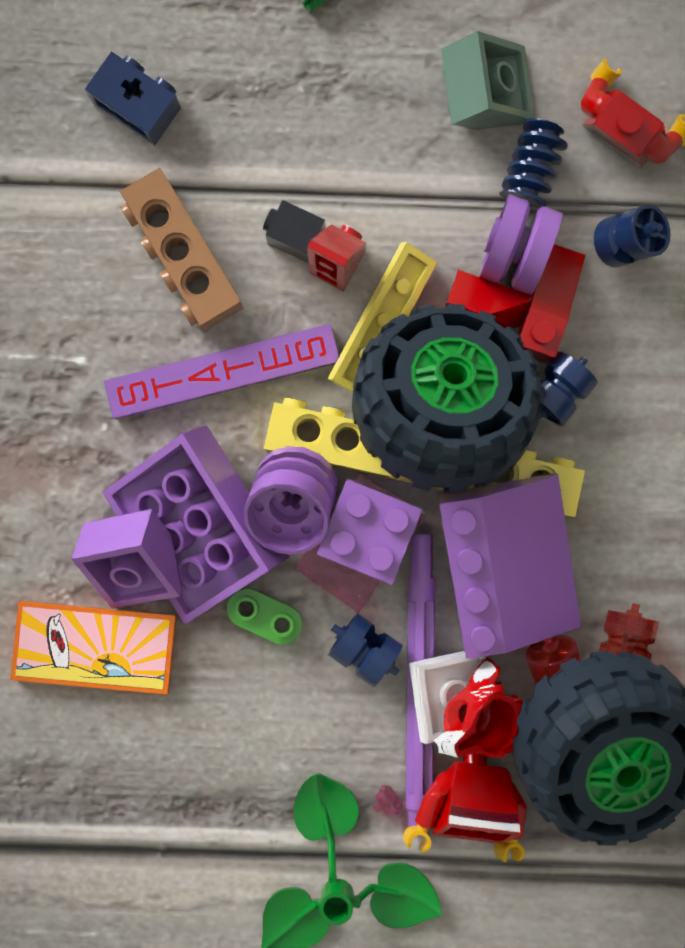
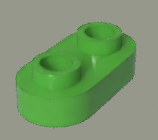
M252 588L240 589L230 597L227 604L228 616L235 625L280 645L289 644L296 640L301 633L303 624L300 613L294 607ZM243 601H249L254 606V612L249 616H245L240 612L239 607ZM278 618H286L290 623L289 630L286 632L278 631L275 627V621Z

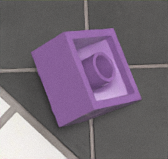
M153 509L83 524L71 560L112 609L180 596L181 586L172 537Z

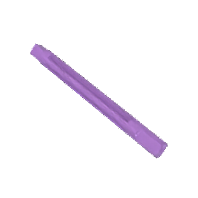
M412 534L411 577H408L406 808L409 809L408 828L413 825L417 826L415 817L424 795L434 782V744L420 742L409 667L411 662L435 657V578H433V535Z

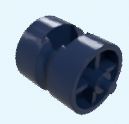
M651 204L642 205L599 222L594 232V247L603 263L613 268L622 267L664 253L670 243V225L665 214L658 207Z
M557 352L556 357L547 364L544 369L546 378L545 380H540V387L544 388V405L540 420L544 417L552 423L563 427L577 409L575 400L577 398H587L598 384L596 377L585 367L588 362L586 358L581 357L577 361L566 353Z
M359 613L355 614L347 626L343 625L341 628L334 624L331 631L337 634L335 637L337 640L329 651L328 656L345 668L352 665L356 667L355 675L373 688L385 674L387 675L390 672L396 676L399 673L400 669L394 665L396 663L395 659L403 647L401 643L385 632L379 635L376 634L375 625Z

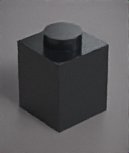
M284 200L281 201L278 210L273 208L270 210L263 225V230L267 231L266 239L268 245L309 263L308 244L311 239L326 229L325 219Z

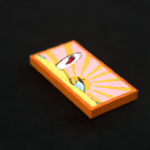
M18 601L10 680L168 695L170 691L177 615Z

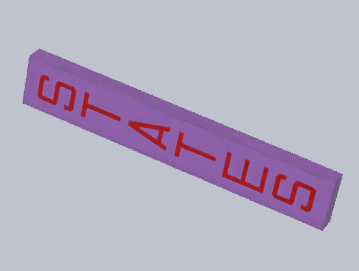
M331 324L104 380L112 417L116 420L334 365L339 355Z

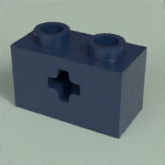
M111 51L86 86L85 91L94 105L153 145H156L181 109L175 95L177 91L166 80L160 77L153 80L144 74L145 69L130 56L126 55L122 59Z

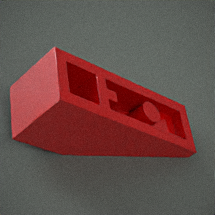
M332 224L311 239L307 246L310 274L344 292L365 253L366 242L361 240L363 236L358 231L342 225L341 229Z
M556 244L553 245L545 269L535 291L531 295L532 300L517 332L524 342L522 349L524 351L530 350L536 361L548 364L556 357L569 319L585 259V254Z

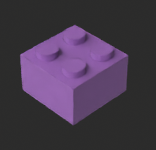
M347 479L317 555L392 585L422 509Z

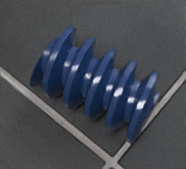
M530 118L525 120L523 125L524 133L520 134L517 141L519 147L514 150L512 155L514 161L507 168L509 176L504 178L502 182L503 191L499 193L505 200L511 194L528 200L530 208H541L542 206L546 207L547 202L539 197L538 194H550L552 191V187L543 180L555 179L558 174L549 167V164L561 165L563 158L555 153L554 150L566 151L568 144L560 138V135L564 134V130L557 123L539 118Z

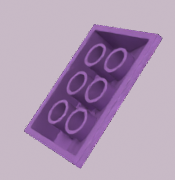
M207 425L182 433L102 492L117 516L153 509L171 534L181 593L179 597L168 599L184 624H187L290 558L288 554L277 553L263 547L251 537L244 524L243 511L249 491Z
M558 473L490 484L485 487L468 488L466 492L438 493L466 659L508 653L581 627Z

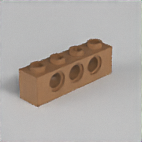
M161 168L154 170L119 191L126 202L120 206L122 212L132 227L139 224L146 236L140 239V242L151 260L157 257L160 258L166 268L160 272V275L171 293L177 290L181 293L185 303L179 307L191 326L199 323L205 332L244 309L239 297ZM164 212L169 215L165 225L161 227H152L150 225V220L156 213ZM185 245L189 247V252L184 259L180 261L170 259V252L175 246ZM201 277L209 280V286L204 293L193 294L189 292V286L194 279Z

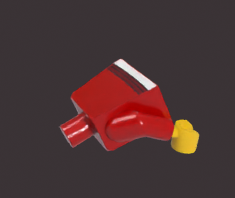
M605 58L591 74L592 81L581 100V109L589 116L583 126L641 168L647 160L655 164L665 162L681 146H685V122L683 121L685 115H679L670 131L666 134L664 123L619 90L608 92L609 88L622 74V70L620 68L616 71L611 69L607 64L609 59Z
M477 753L463 756V762H455L443 773L437 775L424 795L415 817L417 826L413 825L405 830L403 841L409 849L413 838L422 835L419 850L421 853L427 852L431 847V839L427 832L429 829H433L434 836L495 843L494 854L504 863L507 861V853L511 849V858L518 862L525 856V850L518 843V840L523 838L527 804L516 785L511 781L510 772L506 768L487 765V756H481Z

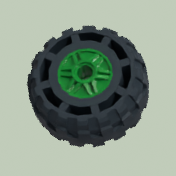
M448 303V306L442 309H435L434 305L430 304L411 310L409 317L405 314H401L397 318L395 317L382 326L381 332L375 339L371 338L362 353L353 385L354 424L358 425L360 441L368 454H371L372 457H378L382 461L381 468L396 479L401 475L413 481L412 487L430 491L431 487L444 488L445 493L466 492L471 485H474L476 488L480 486L485 487L497 481L506 470L512 469L525 453L540 421L544 405V388L540 387V370L530 350L524 351L522 349L524 344L521 340L522 338L510 326L505 329L496 323V316L483 310L480 311V314L465 310V305Z
M608 651L592 652L589 654L588 659L579 661L573 658L561 664V670L550 678L545 675L534 686L535 695L531 700H524L520 715L516 721L519 733L517 737L512 738V754L516 761L517 773L531 802L547 823L553 822L561 833L581 842L595 841L601 846H615L617 841L629 840L630 843L648 838L647 834L659 828L663 830L676 821L675 817L685 809V687L662 664L657 666L645 656L621 652L618 656L614 652L609 653Z

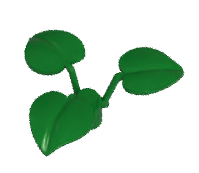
M321 773L312 774L301 785L295 799L294 821L298 831L308 840L314 841L325 836L327 837L328 882L323 886L321 899L316 898L313 901L307 891L298 887L282 888L272 894L265 905L263 913L261 948H308L315 945L325 937L330 924L341 925L346 923L352 916L353 907L359 908L361 902L370 893H373L370 899L371 911L378 922L384 926L407 928L425 920L440 917L441 906L435 888L429 879L412 865L406 863L386 864L378 873V885L369 884L357 896L354 895V890L347 881L337 878L334 834L343 835L352 830L358 819V802L352 791L342 783Z

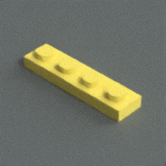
M408 242L400 243L332 369L328 380L353 394L357 368L371 338L375 339L381 332L382 326L395 317L397 318L401 314L409 317L411 310L436 267L437 261Z

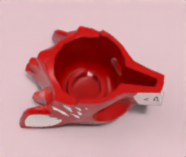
M486 657L478 665L466 687L447 704L443 721L444 732L433 741L435 752L457 758L472 753L492 758L506 757L505 754L513 751L512 738L517 737L519 733L516 721L520 715L523 701L518 699L517 695L504 694V687L501 681L496 682L500 675V667L492 659Z

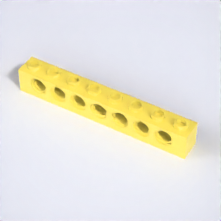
M284 398L283 404L274 402L264 444L265 451L272 452L287 446L305 447L319 453L332 466L413 484V481L401 475L396 479L381 468L382 461L378 457H372L371 454H368L360 441L358 425L354 424L353 419L344 418L345 411L325 406L322 407L321 412L307 410L306 402L290 398ZM311 421L319 426L320 435L315 441L304 442L298 437V429L304 422ZM343 430L355 432L359 439L358 445L350 451L340 449L336 444L338 433ZM526 450L516 465L509 469L510 478L508 481L530 478L535 471H539L544 475L558 473L564 515L567 518L576 517L585 470L574 468L575 461L564 458L552 457L551 463L536 460L537 453ZM431 487L439 490H444V488Z

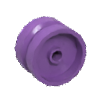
M509 194L500 217H496L484 249L486 255L479 277L498 284L504 279L511 262H513L515 266L510 280L512 289L532 295L549 259L563 213L542 206L536 211L528 228L525 225L530 211L529 201Z

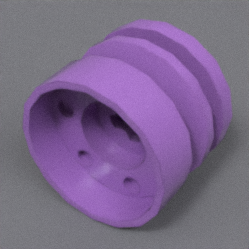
M287 446L273 450L262 459L243 509L244 524L251 537L263 547L283 554H299L310 551L321 543L328 530L332 508L337 495V476L332 465L319 453L305 447Z

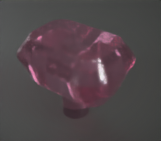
M382 785L375 796L378 803L373 806L374 811L378 813L384 810L387 815H398L402 808L401 799L390 786Z

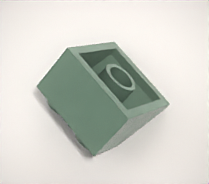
M476 31L441 49L443 75L446 79L449 100L448 111L451 116L452 125L480 130L524 124L525 120L535 118L525 46Z

